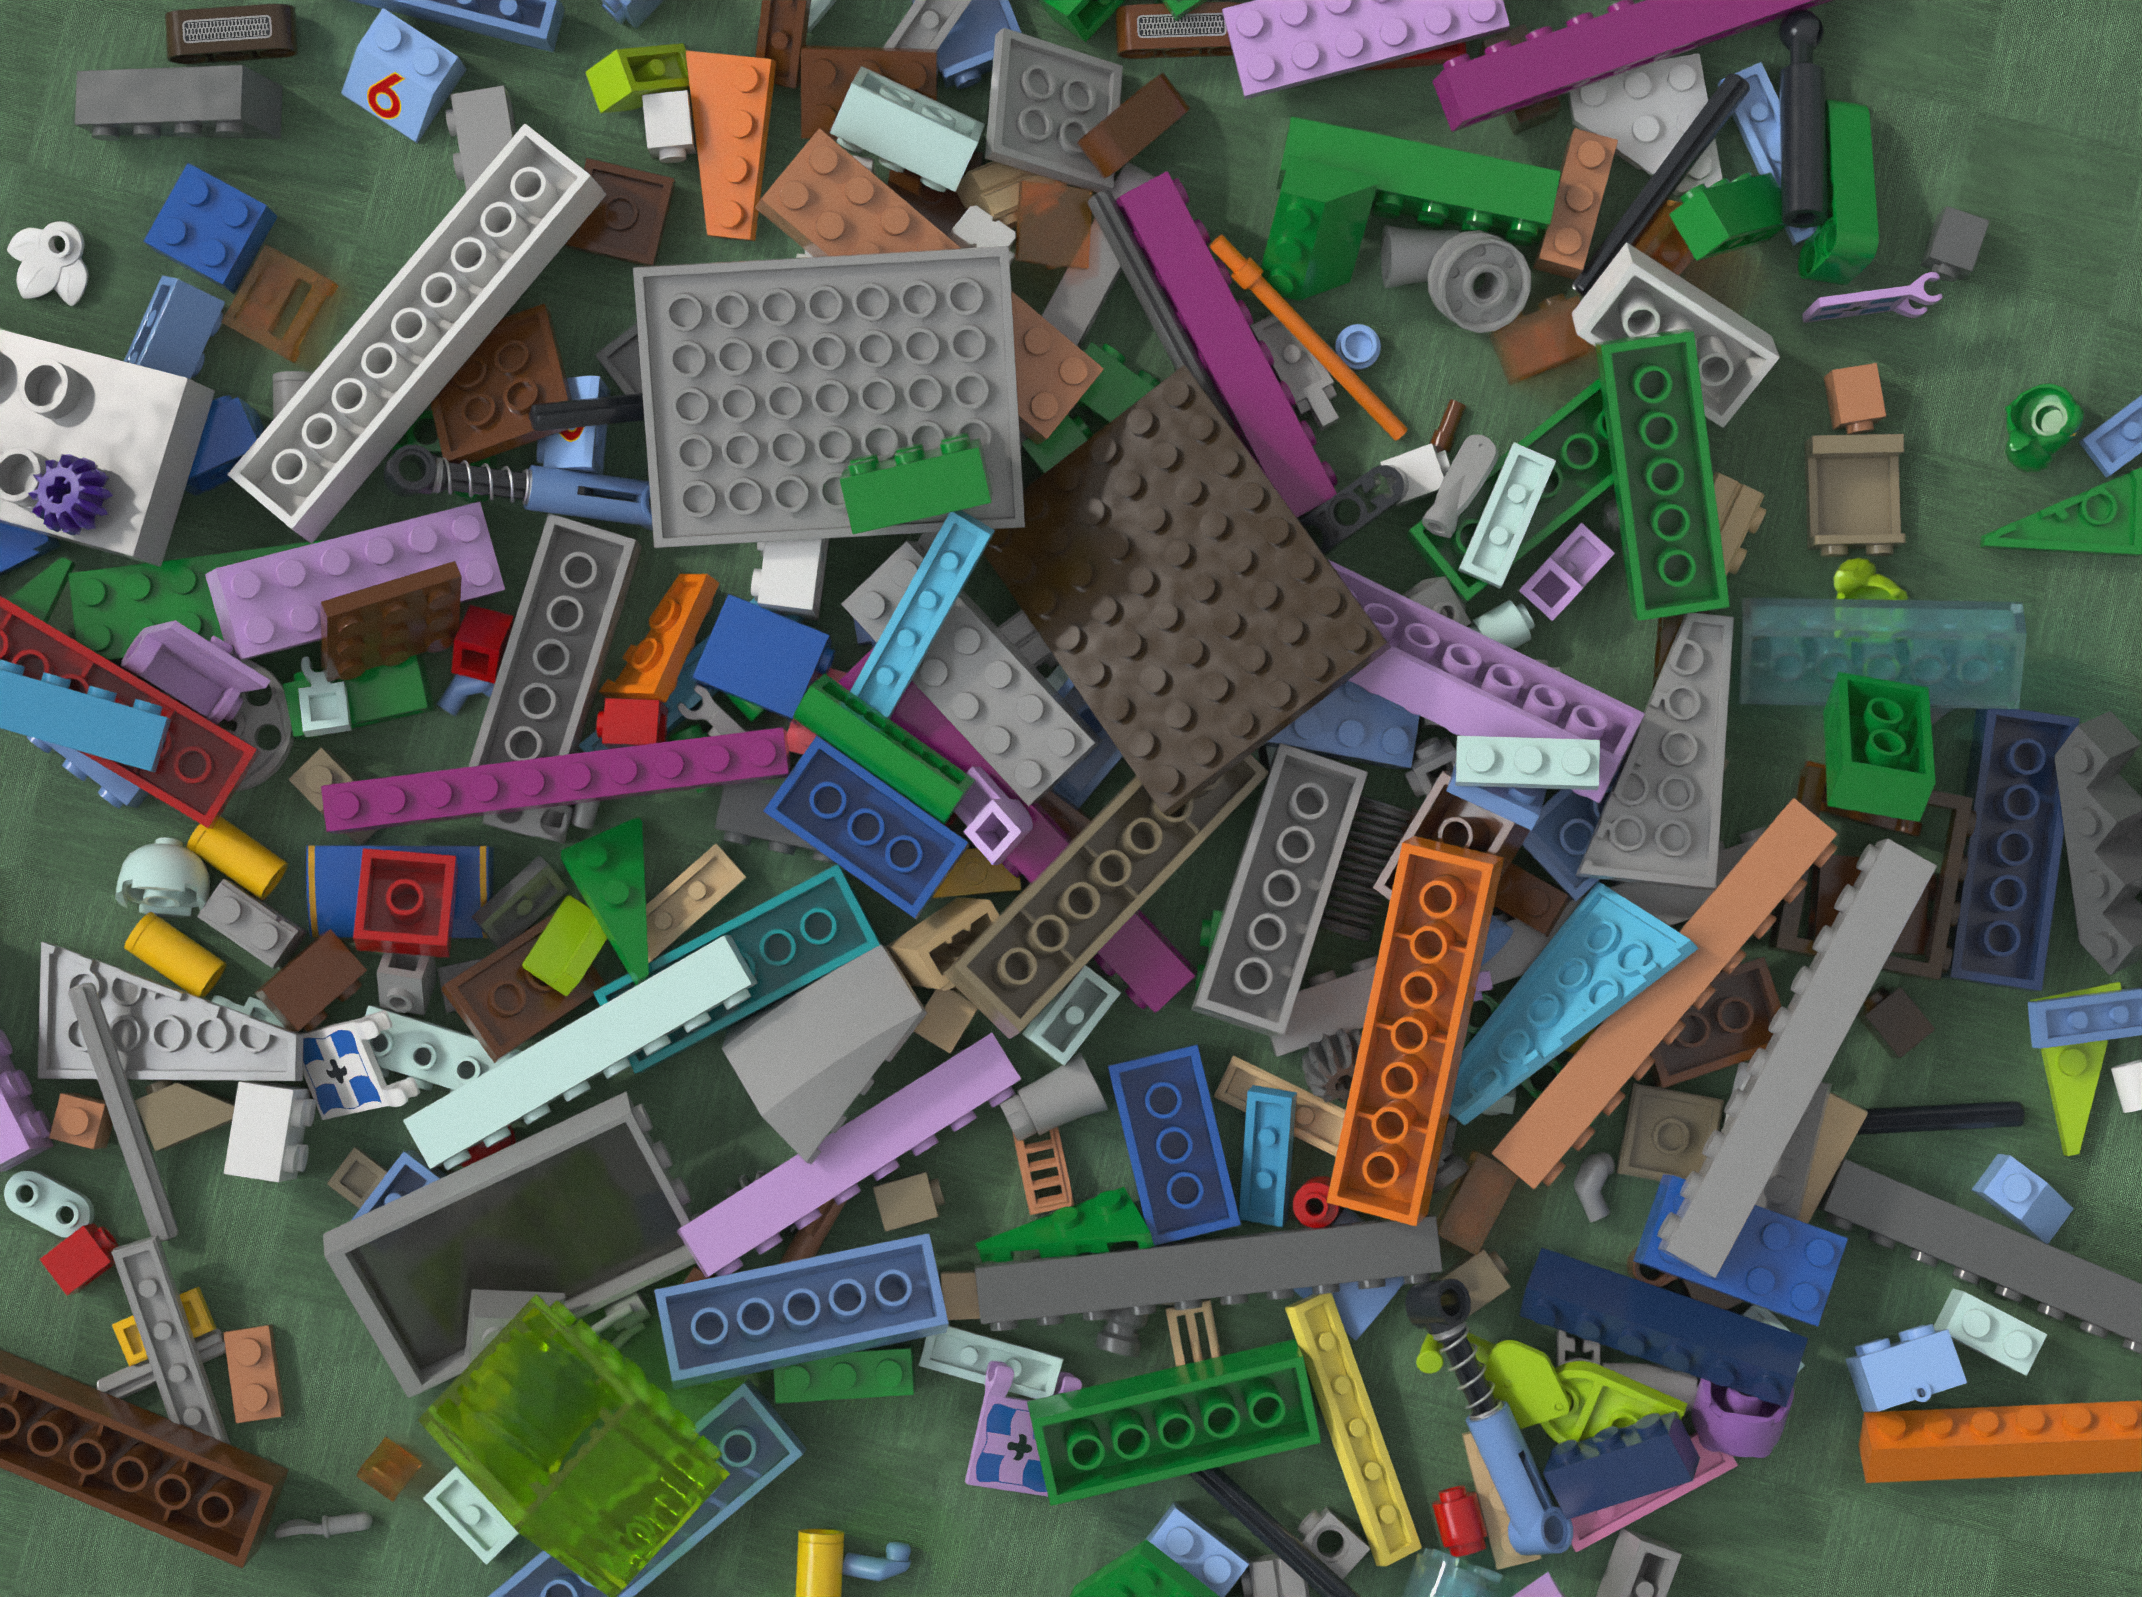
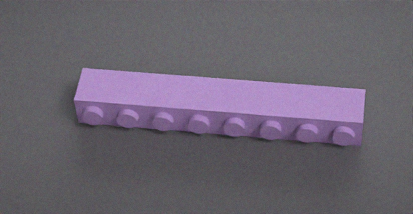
M990 1033L840 1127L836 1133L832 1132L826 1136L818 1147L821 1153L812 1165L806 1163L797 1154L679 1228L677 1232L706 1278L713 1273H716L718 1277L729 1275L743 1266L739 1258L743 1254L755 1248L758 1254L761 1255L783 1241L778 1233L793 1223L798 1230L804 1228L822 1216L818 1209L819 1206L832 1198L837 1205H840L861 1191L857 1183L865 1177L873 1174L876 1181L900 1167L896 1158L911 1149L916 1157L939 1142L934 1134L950 1125L955 1132L976 1119L977 1116L973 1109L988 1100L993 1108L1016 1094L1011 1085L1021 1080L993 1033Z

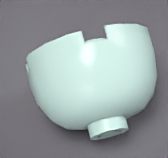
M158 838L154 844L144 845L131 852L123 862L117 881L115 899L126 908L128 900L139 903V912L143 914L153 912L161 917H189L193 907L199 906L201 911L209 899V873L201 858L193 851L184 848L183 842L174 838Z

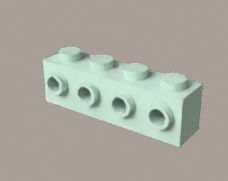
M368 1005L365 1014L367 1016L385 1010L393 1025L390 1029L380 1031V1035L376 1038L368 1040L383 1077H388L390 1070L405 1074L407 1078L413 1077L418 1088L431 1091L433 1084L450 1088L451 1093L522 1052L516 1049L494 1063L473 1035L386 1008H380L379 1006Z

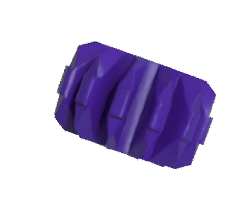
M62 454L59 462L53 459L45 460L46 473L33 474L36 481L39 482L38 489L28 493L33 500L38 501L32 512L38 518L44 519L43 524L47 528L56 532L63 531L69 535H80L82 528L87 530L96 529L95 516L109 515L106 509L102 507L104 500L113 497L108 489L103 488L109 477L106 476L105 472L97 470L98 465L94 461L85 457L78 458L71 454Z

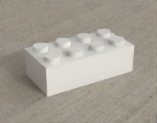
M1627 242L1572 312L1577 335L1594 346L1596 342L1686 328L1694 331L1705 417L1723 428L1780 358L1771 335Z

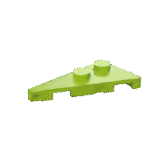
M2113 982L2030 999V1001L2115 991L2122 988L2120 982ZM2108 1040L2041 1049L2064 1156L2080 1153Z

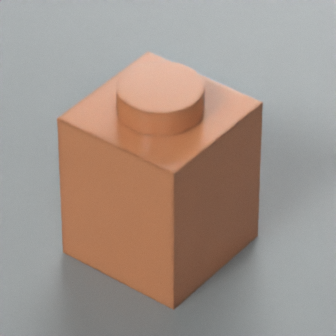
M1877 363L1831 370L1824 377L1833 430L1846 428L1847 435L1867 433L1874 430L1875 423L1886 417Z
M75 1092L61 1093L49 1138L90 1149L107 1148L113 1123L105 1100Z

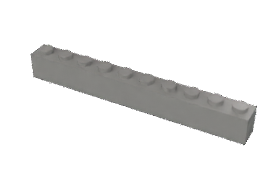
M1888 838L1878 841L1875 846L1869 844L1865 848L1856 865V868L1861 870V873L1853 886L1849 884L1845 886L1835 903L1834 909L1838 910L1839 913L1831 927L1825 925L1813 944L1812 949L1817 951L1814 960L1809 968L1803 966L1792 982L1790 990L1795 992L1793 999L1787 1009L1780 1007L1770 1023L1768 1031L1773 1033V1036L1766 1049L1764 1050L1760 1047L1752 1056L1746 1072L1751 1074L1745 1088L1743 1091L1737 1088L1730 1097L1724 1113L1729 1115L1721 1132L1715 1129L1705 1143L1702 1154L1707 1156L1699 1173L1692 1171L1684 1182L1680 1195L1685 1199L1677 1214L1670 1212L1663 1221L1657 1235L1662 1239L1658 1247L1659 1250L1705 1276L1716 1278L1937 865Z

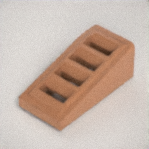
M1058 1127L1050 1130L1051 1139L1026 1145L1024 1139L1017 1141L1013 1133L1030 1215L1075 1205ZM1053 1148L1055 1157L1028 1162L1027 1154ZM1057 1166L1059 1175L1032 1180L1031 1172ZM1061 1185V1194L1036 1199L1035 1190Z

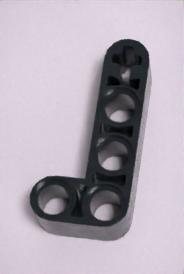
M1379 465L1369 470L1302 518L1300 522L1305 529L1313 525L1321 530L1323 543L1320 549L1326 556L1401 502L1409 489L1408 478L1399 467ZM1380 475L1385 478L1394 476L1396 483L1393 484L1392 490L1395 494L1391 496L1388 493H1384L1372 499L1371 502L1377 506L1373 511L1369 499L1359 492V489L1363 486L1364 493H1371L1381 485V481L1378 478ZM1346 499L1354 500L1360 508V517L1353 525L1344 523L1339 517V506Z

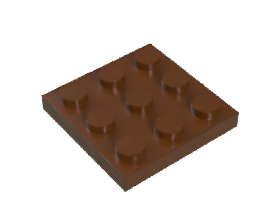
M545 303L502 318L430 403L442 456L449 463L460 464L465 460L468 464L569 429L535 431L532 429L531 421L529 420V412L533 404L572 400L551 312Z
M449 562L322 601L321 667L327 682L339 678L342 680L354 679L363 674L365 670L381 665L395 666L403 663L410 656L426 651L436 653L450 647L454 643L459 630L462 576L456 562Z

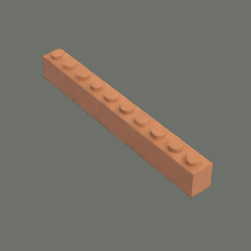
M1792 798L1679 931L1699 949L1602 1021L1499 1142L1491 1154L1533 1189L1541 1181L1549 1186L1566 1167L1560 1159L1572 1146L1575 1150L1579 1151L1595 1133L1596 1130L1590 1124L1602 1111L1609 1116L1625 1098L1626 1095L1620 1091V1088L1631 1076L1639 1081L1656 1060L1650 1053L1661 1040L1669 1046L1684 1029L1686 1024L1680 1018L1692 1005L1699 1011L1717 990L1710 983L1720 971L1723 970L1730 975L1747 954L1740 948L1753 934L1757 939H1760L1772 926L1777 918L1771 912L1778 903L1784 899L1790 904L1802 891L1807 882L1801 876L1813 863L1821 868L1838 847L1831 841L1836 837L1837 833L1795 798Z

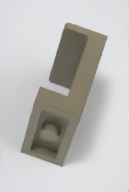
M1904 434L1811 436L1804 442L1807 550L1820 549L1821 557L1848 556V549H1866V556L1893 555L1894 548H1898L1906 543V534H1901L1899 455L1904 452Z

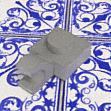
M696 684L693 687L697 694L702 697V704L698 709L690 710L681 701L677 704L678 710L686 718L691 720H707L713 726L708 732L710 736L746 732L712 700L710 693L701 685Z

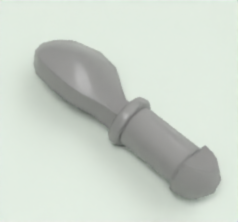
M366 1511L333 1517L325 1515L322 1516V1523L320 1524L306 1519H292L278 1525L274 1530V1534L277 1539L298 1534H324L325 1538H330L331 1535L369 1529L373 1520L372 1516Z

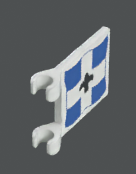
M383 1010L359 1019L316 1028L309 1033L306 1031L299 1032L303 1035V1075L313 1099L316 1101V1106L322 1120L385 1106H402L408 1102V1098L420 1094L418 1085L413 1077L390 1085L386 1084L368 1041L379 1036L380 1031L390 1029L393 1026L387 1011Z

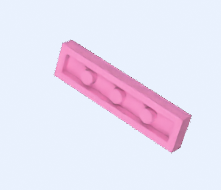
M1697 1432L1690 1435L1689 1437L1700 1457L1693 1481L1572 1518L1573 1539L1571 1546L1575 1552H1578L1737 1467L1738 1465L1734 1457L1720 1451H1709L1700 1444Z

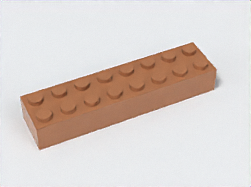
M820 128L755 207L813 257L961 249ZM1011 291L1019 430L1038 445L1048 439L1104 368Z

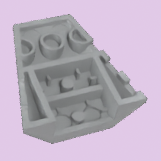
M881 944L728 1028L722 1050L760 1115L806 1163L812 1165L821 1153L818 1149L819 1145L830 1131L833 1133L838 1131L847 1119L843 1115L859 1093L862 1095L867 1093L875 1082L872 1077L884 1060L890 1062L925 1017L927 1011L887 948Z

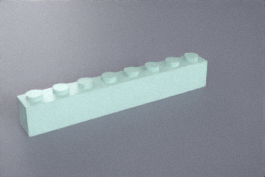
M724 935L404 1119L403 1122L429 1168L432 1169L444 1164L446 1170L449 1171L472 1158L468 1150L477 1144L484 1142L486 1147L489 1148L509 1137L511 1132L508 1127L517 1121L524 1119L526 1124L529 1125L551 1112L548 1106L550 1102L561 1096H564L565 1100L569 1102L591 1089L588 1083L590 1079L601 1073H604L605 1077L609 1079L631 1066L627 1059L641 1050H644L645 1054L649 1056L671 1043L667 1035L682 1026L689 1033L711 1020L707 1012L722 1003L729 1010L751 997L747 989L757 984V981L731 935Z

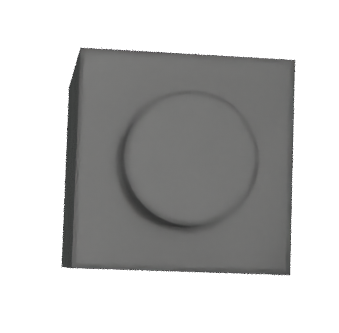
M1946 206L1936 217L1920 265L1931 269L1930 272L1939 274L1941 280L1956 282L1957 278L1963 280L1973 271L1990 220Z

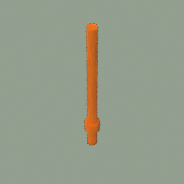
M1223 234L1211 243L1209 247L1233 271L1231 277L1243 290L1249 288L1394 441L1399 440L1407 432L1408 428L1261 275L1263 270L1251 257L1246 259Z

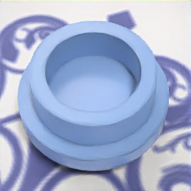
M1362 324L1346 327L1339 334L1335 344L1336 354L1353 370H1363L1373 365L1381 350L1380 339L1376 332Z

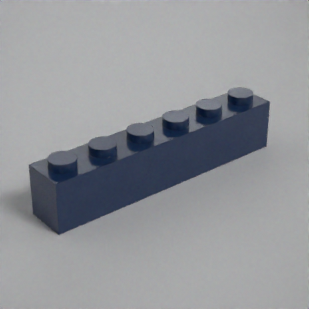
M1541 1248L1526 1286L1519 1316L1533 1320L1538 1324L1548 1325L1577 1335L1582 1339L1612 1347L1628 1355L1644 1358L1667 1366L1672 1370L1681 1371L1713 1382L1716 1385L1725 1386L1757 1397L1762 1401L1771 1402L1783 1407L1787 1406L1808 1341L1807 1337L1545 1248Z

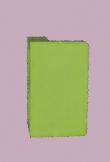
M568 895L560 904L522 966L525 970L567 997L585 975L607 940V936L591 909Z

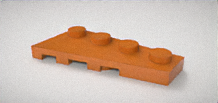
M685 50L707 235L755 242L759 214L755 207L761 197L776 61L767 58Z

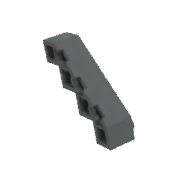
M2111 711L2078 725L2054 756L2079 943L2110 976L2142 960V905L2135 898L2142 889V851L2127 837L2128 833L2142 817V798L2119 775V772L2142 743Z

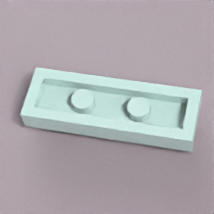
M1517 443L1512 444L1458 571L1497 588L1502 587L1556 460Z
M1457 736L1455 786L1598 790L1600 740Z
M948 1325L946 1333L926 1337L919 1366L985 1385L988 1363L990 1361L1004 1362L1014 1371L1009 1392L1039 1399L1054 1394L1063 1357Z

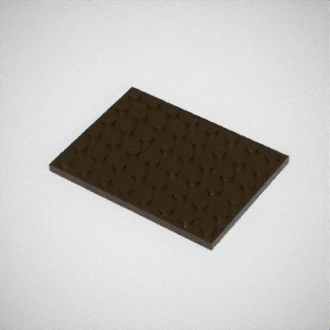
M1185 365L1023 490L1025 527L994 529L995 533L983 552L1160 811L1167 817L1391 648L1383 634L1195 376Z

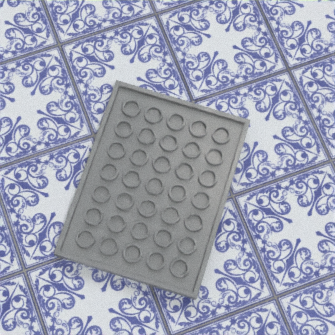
M1009 246L633 268L654 548L939 532L949 513L853 535L839 479L843 470L848 469L852 459L877 454L879 461L894 458L896 449L921 443L923 444L924 451L940 447L941 439L962 433H968L970 440L980 438L993 491L992 503L963 509L962 511L992 529L1025 527Z

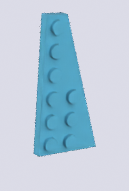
M1598 881L1463 1050L1449 1115L1465 1126L1699 948L1686 936Z

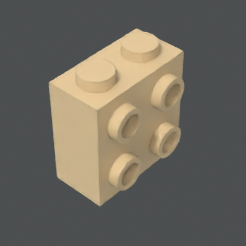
M957 897L885 947L911 986L926 987L927 989L942 988L943 991L954 988L955 985L943 973L996 920L999 914L991 900Z

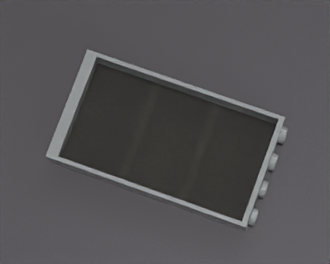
M627 1091L323 1234L324 1256L408 1398L463 1373L472 1289L565 1293L563 1326L696 1263L677 1230L699 1217L701 1213L698 1212L694 1215L691 1213L687 1203L691 1202L692 1199L681 1176L673 1179L667 1168L673 1164L662 1140L653 1142L648 1132L653 1129V1125L647 1111L642 1104L634 1106Z

